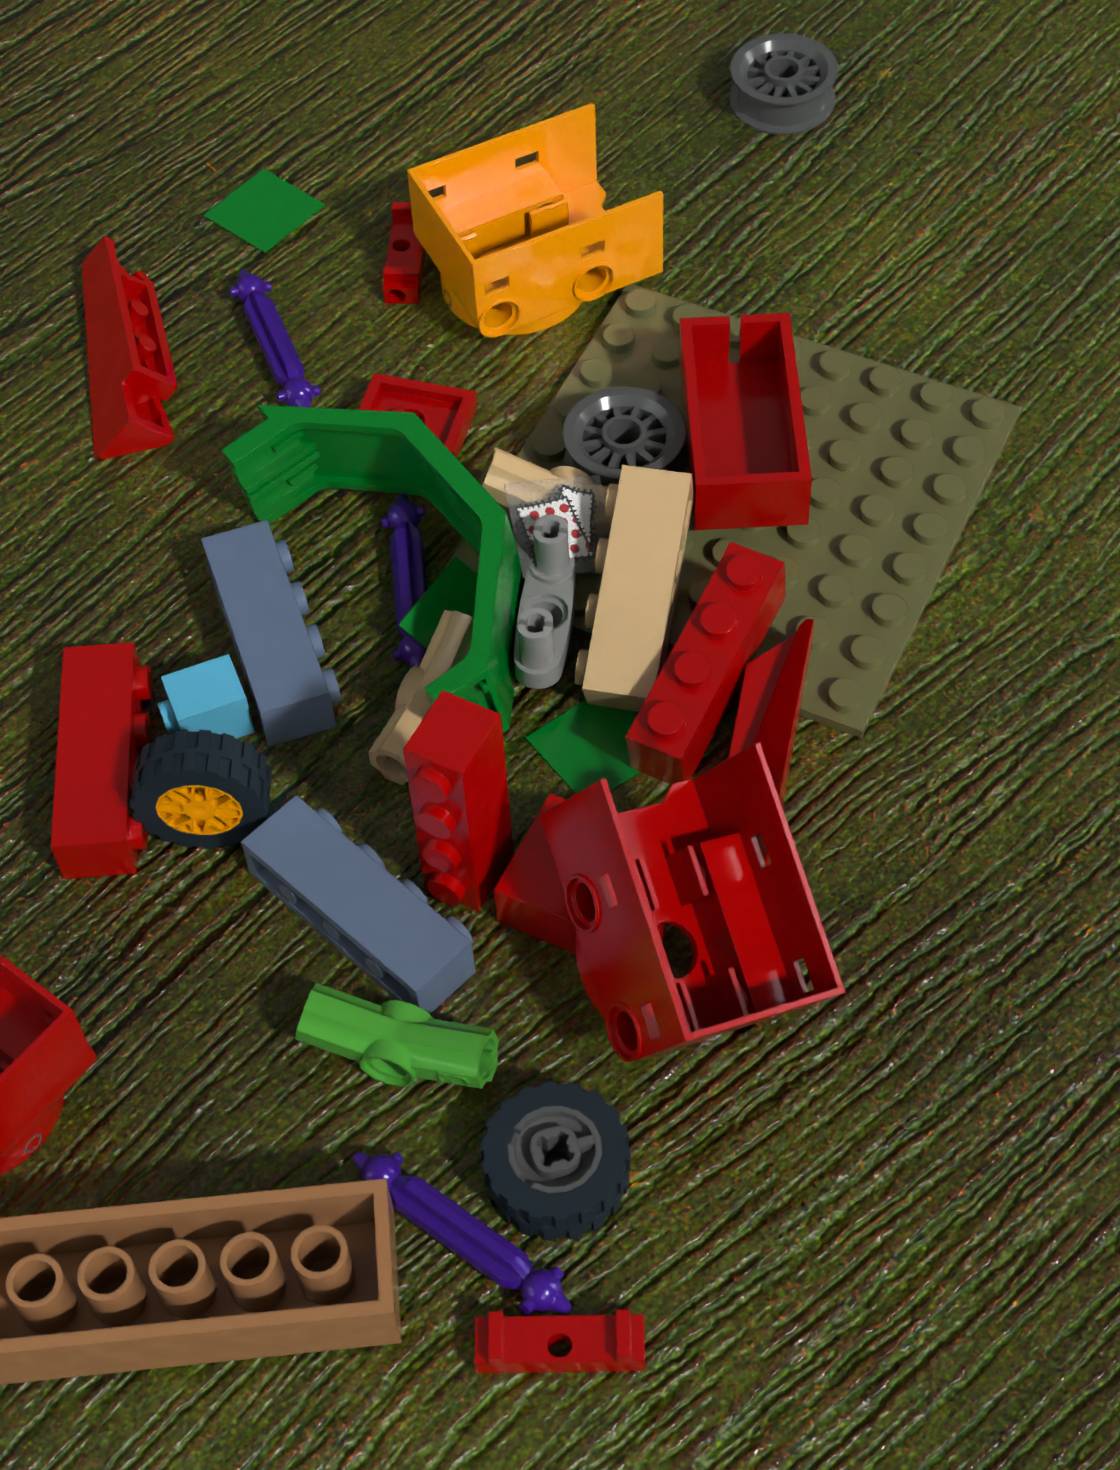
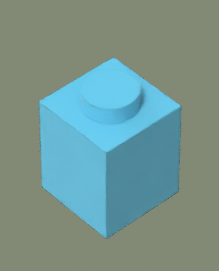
M229 654L161 676L167 700L157 703L168 735L175 734L176 731L188 730V732L211 730L212 733H226L237 739L255 733L247 698Z

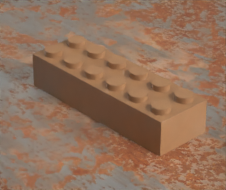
M387 1178L0 1218V1385L402 1343L395 1216Z

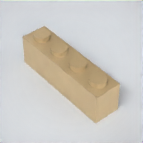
M622 465L619 484H609L605 502V518L612 519L609 539H599L595 558V573L603 574L599 594L590 593L585 614V628L593 629L589 650L580 649L575 669V684L583 685L582 690L587 704L639 712L666 662L694 499L693 480L690 473Z

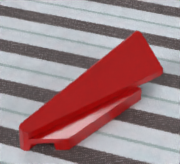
M105 235L82 264L94 457L101 460L168 446L175 438L161 400L167 401L178 388L154 283L142 270L130 275L118 263L115 251L116 243Z
M814 619L804 620L794 635L746 664L729 752V758L746 748L756 743H761L782 808L811 654ZM759 834L756 838L767 866L771 864L762 834Z

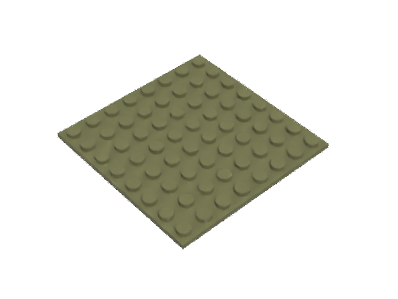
M630 284L626 286L517 457L546 470L564 466L566 448L563 441V426L568 413L584 397L610 387L632 386L654 391L670 400L680 411L684 419L679 369L680 318L729 316V362H738L740 318L637 285ZM793 335L812 475L808 525L695 530L692 507L666 660L730 542L785 562L786 598L754 659L794 635L804 620L814 619L813 642L799 716L862 738L1021 414L1022 407ZM685 437V443L683 446L685 452V469L683 473H689L687 443ZM499 504L507 513L527 575L529 557L533 553L529 552L531 549H527L530 547L529 543L525 545L528 539L524 538L526 536L525 533L522 534L524 529L520 528L522 525L521 521H518L520 518L516 515L517 512ZM601 535L593 536L596 542L593 541L592 549L597 551L599 539H609V537ZM462 540L446 567L457 556L478 575L479 556ZM591 557V561L589 558H584L586 561L579 559L576 562L575 560L576 594L572 628L573 634L590 640L593 629L585 628L587 601L590 593L599 594L603 575L595 573V559ZM743 680L736 692L738 694H741Z

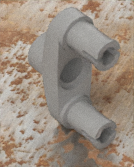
M553 514L539 517L534 524V554L537 566H535V563H531L534 561V558H531L520 600L515 634V677L522 685L534 689L547 688L557 683L562 675L566 660L570 657L573 650L572 628L576 594L575 557L573 556L569 559L567 521L561 516Z

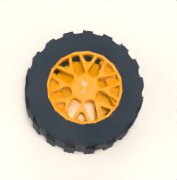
M181 730L176 731L175 734H164L156 737L153 743H147L142 748L141 755H138L136 759L130 808H133V817L136 822L140 821L143 824V829L150 834L154 833L161 840L169 843L175 842L183 847L192 848L194 846L204 847V849H216V847L235 846L268 819L272 771L271 767L266 764L267 758L261 752L258 753L254 750V746L250 743L239 741L234 736L226 733H212L211 730L194 732Z

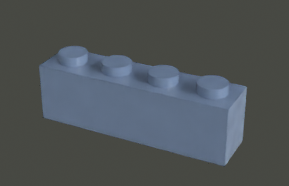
M267 520L201 538L210 576L268 747L336 727L332 704L342 701L339 686L332 667L321 670L318 659L325 657L324 646L316 623L305 626L302 616L310 614L300 580L290 583L287 573L294 572V566L285 539L274 540Z
M295 795L241 841L250 875L395 1000L412 1003L431 1014L475 973L472 949L473 938L467 928L455 917L448 915L443 918L432 909L424 893L412 881L406 878L399 881L385 869V865L379 855L370 846L363 842L356 845L342 833V829L335 818L325 809L318 807L314 810Z

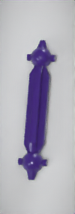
M244 269L240 270L239 279L236 281L235 286L229 287L230 297L237 296L244 303V314L275 382L283 387L282 391L276 392L277 401L285 402L288 406L310 407L314 396H320V388L318 385L312 386L309 381L304 379V367L273 301L265 296V292H271L272 290L270 281L264 282L258 275L248 273Z
M400 493L396 502L389 508L388 516L382 518V524L384 528L392 527L394 529L390 538L397 629L403 636L399 649L393 650V657L395 661L403 660L413 668L414 666H420L427 649L398 624L428 590L423 536L417 528L421 517L427 515V511L424 505L417 506L409 500L406 494Z
M361 1152L355 1153L352 1160L361 1172L362 1181L387 1178L392 1204L396 1211L499 1286L521 1290L523 1301L519 1304V1308L523 1313L529 1315L533 1310L539 1312L552 1310L567 1315L570 1312L572 1305L562 1292L560 1279L564 1274L560 1268L553 1266L550 1270H534L526 1253L422 1178L402 1175L400 1165L404 1162V1159L398 1152H394L391 1156L386 1154L372 1156Z

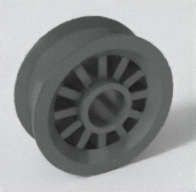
M769 34L744 44L736 51L731 60L730 73L734 83L730 89L729 102L735 116L745 125L769 134H797L819 126L833 112L836 101L833 85L837 79L838 65L833 53L822 43L798 34Z
M618 386L596 391L580 400L570 410L563 426V441L566 448L564 466L580 469L593 480V484L609 486L610 483L619 484L622 465L684 472L685 452L683 446L686 437L684 419L680 411L670 400L645 388Z

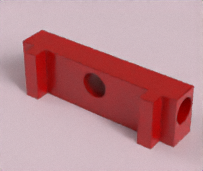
M392 202L389 246L386 266L383 267V295L385 304H420L426 251L413 231L411 202Z
M630 1309L616 1310V1315L504 1317L503 1311L489 1312V1317H475L476 1374L645 1371L644 1314L630 1315ZM558 1343H564L571 1348L570 1353L564 1357H555L549 1351L552 1346Z

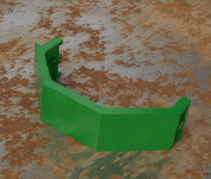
M257 405L264 421L252 430L241 434L234 442L223 448L222 452L253 515L259 522L267 520L270 525L315 493L329 488L413 494L427 499L479 556L470 650L461 662L424 687L431 706L442 690L500 713L503 733L509 730L516 678L514 666L515 634L526 573L506 511L413 412Z

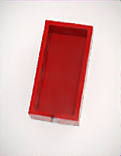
M790 313L740 315L738 362H729V316L680 318L679 369L689 473L692 474L694 487L692 507L695 530L808 525L812 475Z

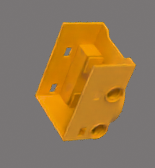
M593 103L407 170L413 231L440 271L444 300L458 318L479 329L486 337L494 338L502 335L529 334L548 329L572 315L583 302L596 300L604 294L663 272V192L661 190L607 211L602 207L606 199V192L597 182L595 105ZM536 152L537 160L516 167L515 159ZM443 186L444 194L432 198L428 191Z

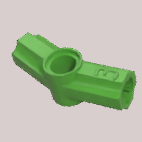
M315 983L309 993L295 1036V1040L359 1062L360 1068L373 1079L398 1087L411 1086L416 1078L482 1089L485 1083L492 1082L498 1065L497 1051L499 1039L492 1028L437 1020L424 1009L400 1000H389L383 1002L382 1005H378Z

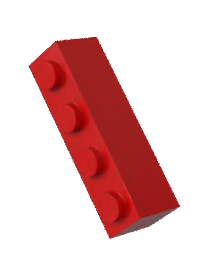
M733 542L729 543L626 735L631 768L668 784L691 780L744 678L746 664L754 659L786 598L785 562Z
M134 642L63 647L51 849L63 879L137 874L138 850L147 849L148 832L143 829V824L140 821L136 822L133 817V808H130V800L137 756L141 755L142 748L147 743L151 744L152 742L150 718L147 712L143 713L144 700H152L153 677L150 665H141Z
M442 690L403 748L425 888L436 899L451 906L462 904L479 912L514 856L502 719L500 713Z

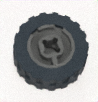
M555 1081L543 1082L541 1086L531 1088L529 1085L520 1089L518 1095L511 1099L507 1097L499 1105V1111L494 1117L490 1116L485 1126L486 1136L481 1139L480 1147L483 1179L492 1207L497 1206L500 1217L508 1225L510 1223L514 1224L519 1228L520 1233L530 1237L534 1234L542 1236L544 1240L557 1241V1238L569 1237L571 1240L582 1237V1233L593 1229V1231L597 1230L605 1224L604 1220L610 1214L614 1215L620 1208L621 1197L623 1193L627 1194L630 1183L629 1135L626 1125L622 1126L620 1123L619 1112L613 1105L609 1106L603 1101L602 1095L594 1090L591 1092L584 1090L580 1084L568 1082V1085L556 1084Z

